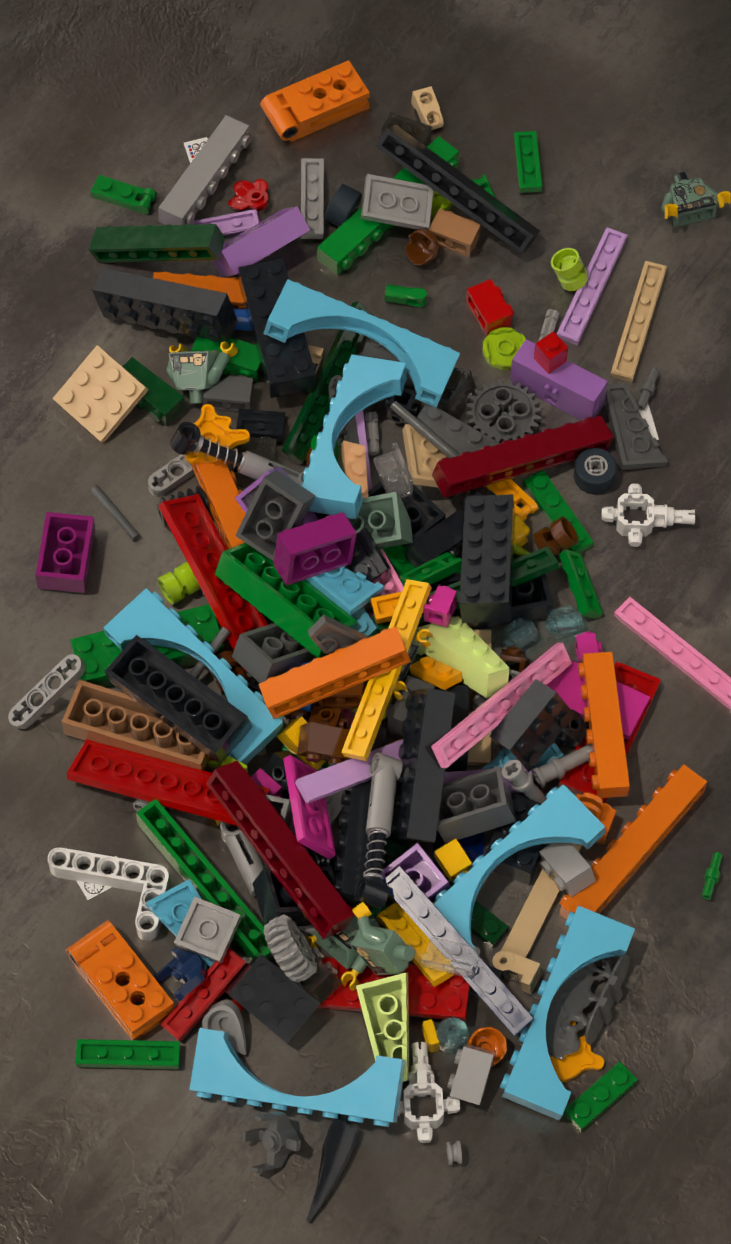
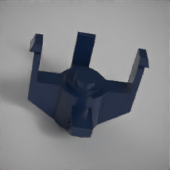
M174 948L171 952L175 958L153 977L159 984L169 975L176 982L180 981L183 985L177 989L178 991L174 995L181 1001L205 980L207 966L198 954Z

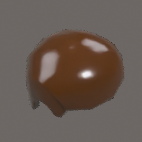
M418 229L408 236L410 242L405 246V252L408 259L414 265L422 266L436 258L439 244L436 236L431 231Z

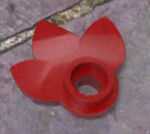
M260 178L253 183L247 180L238 181L233 186L236 196L227 202L229 207L236 210H245L247 208L256 209V211L264 210L269 201L267 194L268 184Z

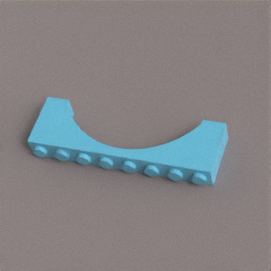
M288 279L267 320L264 330L265 335L284 343L287 338L317 329H341L367 336L387 348L400 362L406 363V371L417 393L415 399L436 408L460 355L459 352L454 351L450 347L442 346L429 338L421 337L410 332L408 329L400 328L384 319H379L363 310H358L342 301H337L321 292L314 291Z
M352 354L349 362L345 363L343 378L337 383L336 397H332L329 415L324 417L323 431L318 433L317 447L311 451L310 465L304 470L303 484L301 486L316 495L308 511L329 515L343 512L347 518L357 519L363 502L361 485L354 484L339 467L334 456L335 444L345 425L361 410L382 399L394 395H402L407 381L406 363Z
M147 588L144 589L103 627L105 635L121 651L138 635L150 645L179 650L204 664L221 684L227 701L246 714L253 726L228 755L247 764L284 729L283 717L273 719L265 705L263 696L257 691L253 693L248 688V682L241 675L236 676L231 672L232 667L224 658L219 660L213 654L215 651L206 641L202 643L196 637L198 636L197 632L190 625L185 627L179 621L181 617L172 608L168 610L163 605V599L155 591L151 593Z
M564 784L559 789L554 787L546 795V801L541 805L536 804L527 813L529 816L523 822L517 821L509 829L510 834L504 839L499 838L491 846L492 850L486 856L481 855L473 862V868L470 871L459 874L454 880L455 884L449 890L444 889L436 896V902L433 905L476 953V948L472 944L471 939L473 907L482 884L497 865L520 850L545 843H572L583 845L588 850L606 833L605 826Z
M581 906L577 907L575 913L570 911L565 926H568L569 929L566 936L560 935L556 945V949L560 950L557 959L551 958L546 970L551 974L548 981L542 980L537 993L541 995L539 1004L533 1003L529 1013L534 1020L529 1028L525 1027L522 1030L519 1041L523 1042L520 1051H514L509 1063L514 1066L510 1075L505 1073L500 1088L504 1089L503 1098L556 1120L561 1119L571 1091L566 1090L559 1080L548 1053L546 1020L550 1003L566 980L580 969L605 958L625 955L635 928Z
M199 1028L189 1090L197 1091L196 1096L212 1098V1094L222 1095L221 1100L237 1103V1098L247 1099L246 1104L262 1107V1102L272 1103L273 1109L287 1111L288 1106L298 1107V1113L311 1115L313 1110L323 1111V1117L338 1119V1114L348 1115V1121L363 1123L364 1118L374 1119V1125L389 1127V1122L397 1123L406 1060L377 1055L376 1062L364 1074L343 1088L318 1096H294L273 1089L253 1075L234 1051L229 1041V1032Z

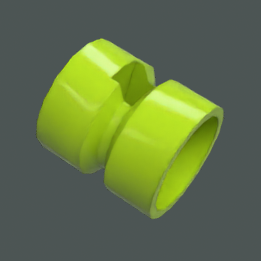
M564 248L553 255L551 266L564 290L575 291L587 283L589 278L588 272L582 263L579 253L575 249Z
M184 562L174 568V573L167 572L157 578L162 594L171 605L184 599L185 594L191 595L201 589L188 562Z

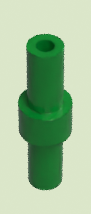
M719 852L713 853L710 867L705 872V885L701 895L705 900H711L715 884L719 882L721 875L719 869L723 854Z

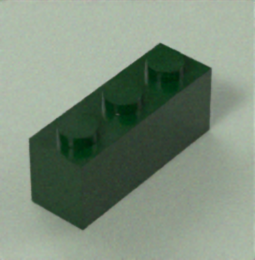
M131 357L123 365L129 373L149 389L136 404V407L147 411L154 421L161 422L167 426L185 409L184 396L136 359Z

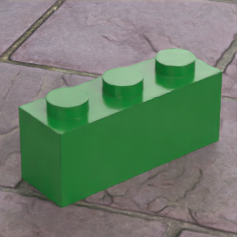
M197 337L191 351L219 350L220 353L223 352L220 348L222 342H213L209 339ZM230 337L228 341L229 348L234 343L238 351L235 356L229 357L230 359L222 374L243 375L253 378V382L257 383L263 369L256 345Z

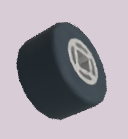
M341 184L329 203L324 217L325 220L340 227L356 212L362 194L345 184Z
M600 448L586 449L580 453L575 462L573 476L576 485L582 491L595 495L605 493L611 489L615 482L617 471L615 458L608 451Z

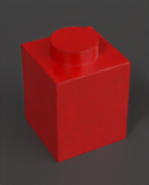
M554 331L535 343L534 359L548 374L567 362L568 346Z

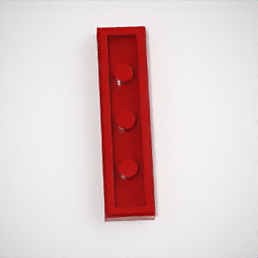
M228 948L222 963L215 961L206 971L205 980L184 997L185 999L177 1004L160 1025L181 1042L248 964Z

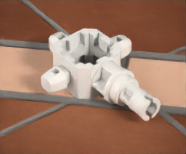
M630 484L628 493H624L618 498L617 508L613 506L602 508L601 519L606 522L616 520V531L622 536H628L630 546L638 547L642 543V537L649 535L654 527L666 528L667 526H673V523L694 525L695 509L675 510L674 507H667V504L655 505L652 497L648 494H642V487L639 484ZM627 506L630 509L642 507V511H646L647 520H644V524H640V521L628 523V520L624 519L623 510H626Z
M418 1042L411 1044L413 1065L411 1066V1072H409V1085L403 1091V1101H400L398 1116L404 1114V1124L411 1130L417 1129L420 1143L431 1142L433 1129H437L443 1123L444 1112L451 1114L460 1111V1100L454 1097L443 1099L442 1088L435 1083L434 1072L431 1071V1065L428 1064V1044L426 1042H421V1049H419ZM415 1095H418V1097H426V1095H431V1098L435 1097L437 1114H433V1117L420 1116V1118H416V1115H411L410 1099L414 1098Z

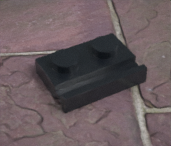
M239 409L236 429L247 430L250 434V440L282 442L285 412Z
M362 528L356 534L352 562L347 567L355 574L357 572L362 573L368 581L373 582L391 568L368 529Z

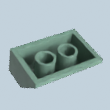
M398 492L363 498L357 519L347 518L356 534L362 528H367L379 549L413 543L410 517Z

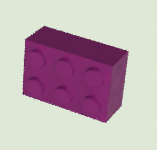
M46 512L35 574L38 589L77 593L86 592L96 531L93 516Z
M343 512L329 515L314 522H307L293 529H286L277 535L273 565L286 586L349 565L352 562L356 531Z

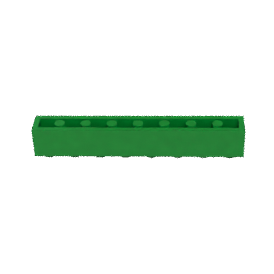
M438 136L427 146V148L454 168L458 167L459 151ZM405 168L392 178L427 185ZM361 207L317 247V260L338 275L343 270H347L358 256L364 255L373 242L379 241L389 227L393 228L395 225L361 219Z
M154 799L136 812L138 826L184 881L191 880L202 900L242 916L233 939L249 959L252 960L257 953H260L273 962L275 958L265 940L264 926L159 801Z

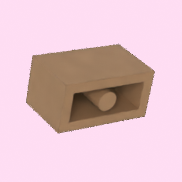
M439 209L428 230L436 236L440 247L470 258L480 238L481 224L473 219L458 216L451 211Z

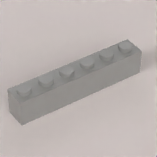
M225 115L159 206V222L165 225L193 223L197 211L204 208L208 196L214 194L220 179L226 177L231 164L237 162L241 150L249 145L251 140L249 125Z

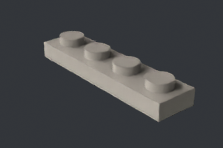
M301 158V214L310 231L301 235V239H324V159Z

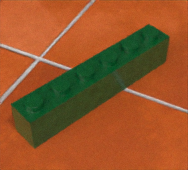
M211 223L200 225L167 224L160 226L96 227L88 250L98 263L218 261L225 237L218 226Z

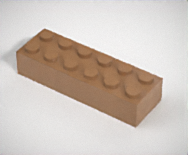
M79 680L62 719L64 734L84 741L87 739L203 771L206 770L210 760L209 755L127 694Z

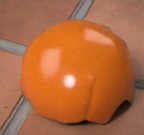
M483 1027L476 1030L467 1043L496 1052L492 1066L499 1063L507 1053L505 1036L500 1030L493 1027Z

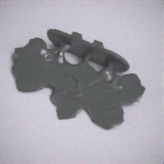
M628 954L622 955L618 959L613 971L610 967V959L618 956L602 959L604 971L598 969L595 962L587 965L569 977L559 988L550 1003L546 1020V1042L550 1056L562 1060L565 1055L578 1051L580 1046L577 1037L578 1029L587 1026L585 1041L588 1045H591L599 1035L603 1024L609 1025L613 1017L611 1008L614 1002L619 1004L623 996L621 987L629 969L630 959ZM595 971L600 973L598 976L592 975ZM545 972L540 977L532 995L529 994L538 1000V1003L541 999V995L537 994L542 980L548 981L550 972ZM604 976L608 978V981L601 996L593 994L591 991L592 983ZM596 1001L597 1004L588 1020L582 1013L583 1009L591 1002ZM572 1020L579 1022L577 1025H570Z

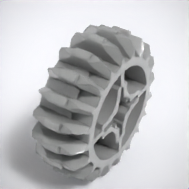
M283 914L264 925V935L276 963L279 964L281 970L285 972V975L290 980L299 983L317 972V963L313 950L310 948L305 935H303L300 928L297 927L290 917Z

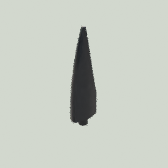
M338 1114V1119L334 1118L330 1123L322 1147L317 1187L305 1222H310L324 1205L343 1175L355 1150L361 1130L346 1123L348 1115Z

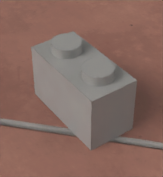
M551 843L539 851L542 858L540 865L548 876L552 874L560 891L565 890L570 897L596 881L591 866L571 843Z
M465 1044L463 1049L458 1048L454 1061L455 1064H458L456 1074L451 1073L447 1086L448 1089H451L450 1097L480 1105L496 1052L470 1044Z

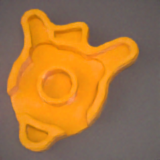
M210 404L202 406L200 418L193 423L200 429L201 435H204L205 439L210 438L213 443L219 441L220 446L228 445L230 450L250 440V434L247 430L230 429L232 424L231 418L217 415L214 407ZM201 451L199 454L198 452H191L188 455H184L185 460L190 464L220 461V459L216 461V458L210 455L207 457V454Z
M570 1021V1025H576V1021ZM585 1036L578 1038L580 1043L578 1051L565 1055L562 1060L550 1056L553 1068L561 1083L576 1078L584 1071H599L603 1068L604 1059L591 1051V1045L587 1044Z

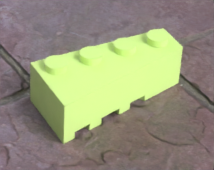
M459 615L451 618L448 628L431 623L416 629V632L427 629L433 635V637L427 636L424 638V640H428L431 643L429 647H424L420 642L417 644L420 646L417 653L419 655L426 654L462 672L464 684L485 698L493 696L508 683L509 667L467 623H462V618Z
M408 973L357 985L356 988L375 1062L377 1055L406 1060L403 1081L409 1080Z

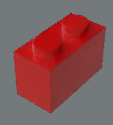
M492 279L467 289L466 302L486 336L494 329L511 326L512 316H514L513 309L509 303L506 304L501 288L495 286Z

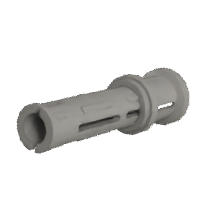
M588 744L560 759L553 757L549 760V763L541 767H533L532 775L537 785L543 788L545 783L555 778L561 779L564 777L565 772L589 761V752H592V745Z
M510 760L503 766V777L511 781L512 787L516 791L522 792L526 798L541 804L547 800L545 795L533 783V776L530 772L524 771L520 761Z

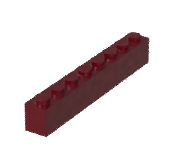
M601 415L593 418L587 417L582 421L576 423L569 422L555 429L548 428L537 434H526L516 440H505L495 446H484L474 452L467 451L456 457L442 458L437 462L432 476L443 497L446 498L574 461L586 449L600 448L608 451L614 437Z
M238 760L215 769L206 785L323 940L345 930L355 914L321 871V868L308 854L305 847L297 842L296 836L264 796L261 789L254 783L247 771Z

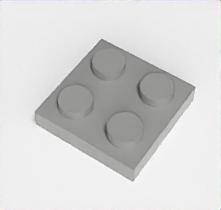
M194 896L174 944L222 963L242 916Z

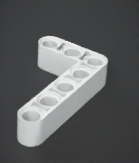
M62 847L54 848L49 852V869L55 877L142 892L135 920L137 935L143 941H152L158 936L161 921L145 904L147 901L169 890V873L164 866ZM57 860L66 861L63 865L60 866L54 864V862H56ZM82 864L90 865L86 870L79 869V866ZM107 868L115 870L112 874L103 873ZM130 873L139 874L135 879L127 877ZM156 877H162L164 879L160 883H154L152 881ZM145 923H151L154 925L151 929L148 930L141 928V926Z

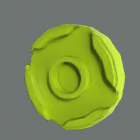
M500 327L492 330L483 341L482 354L485 361L493 368L511 370L512 359L526 338L522 333L519 334L515 329L509 327Z

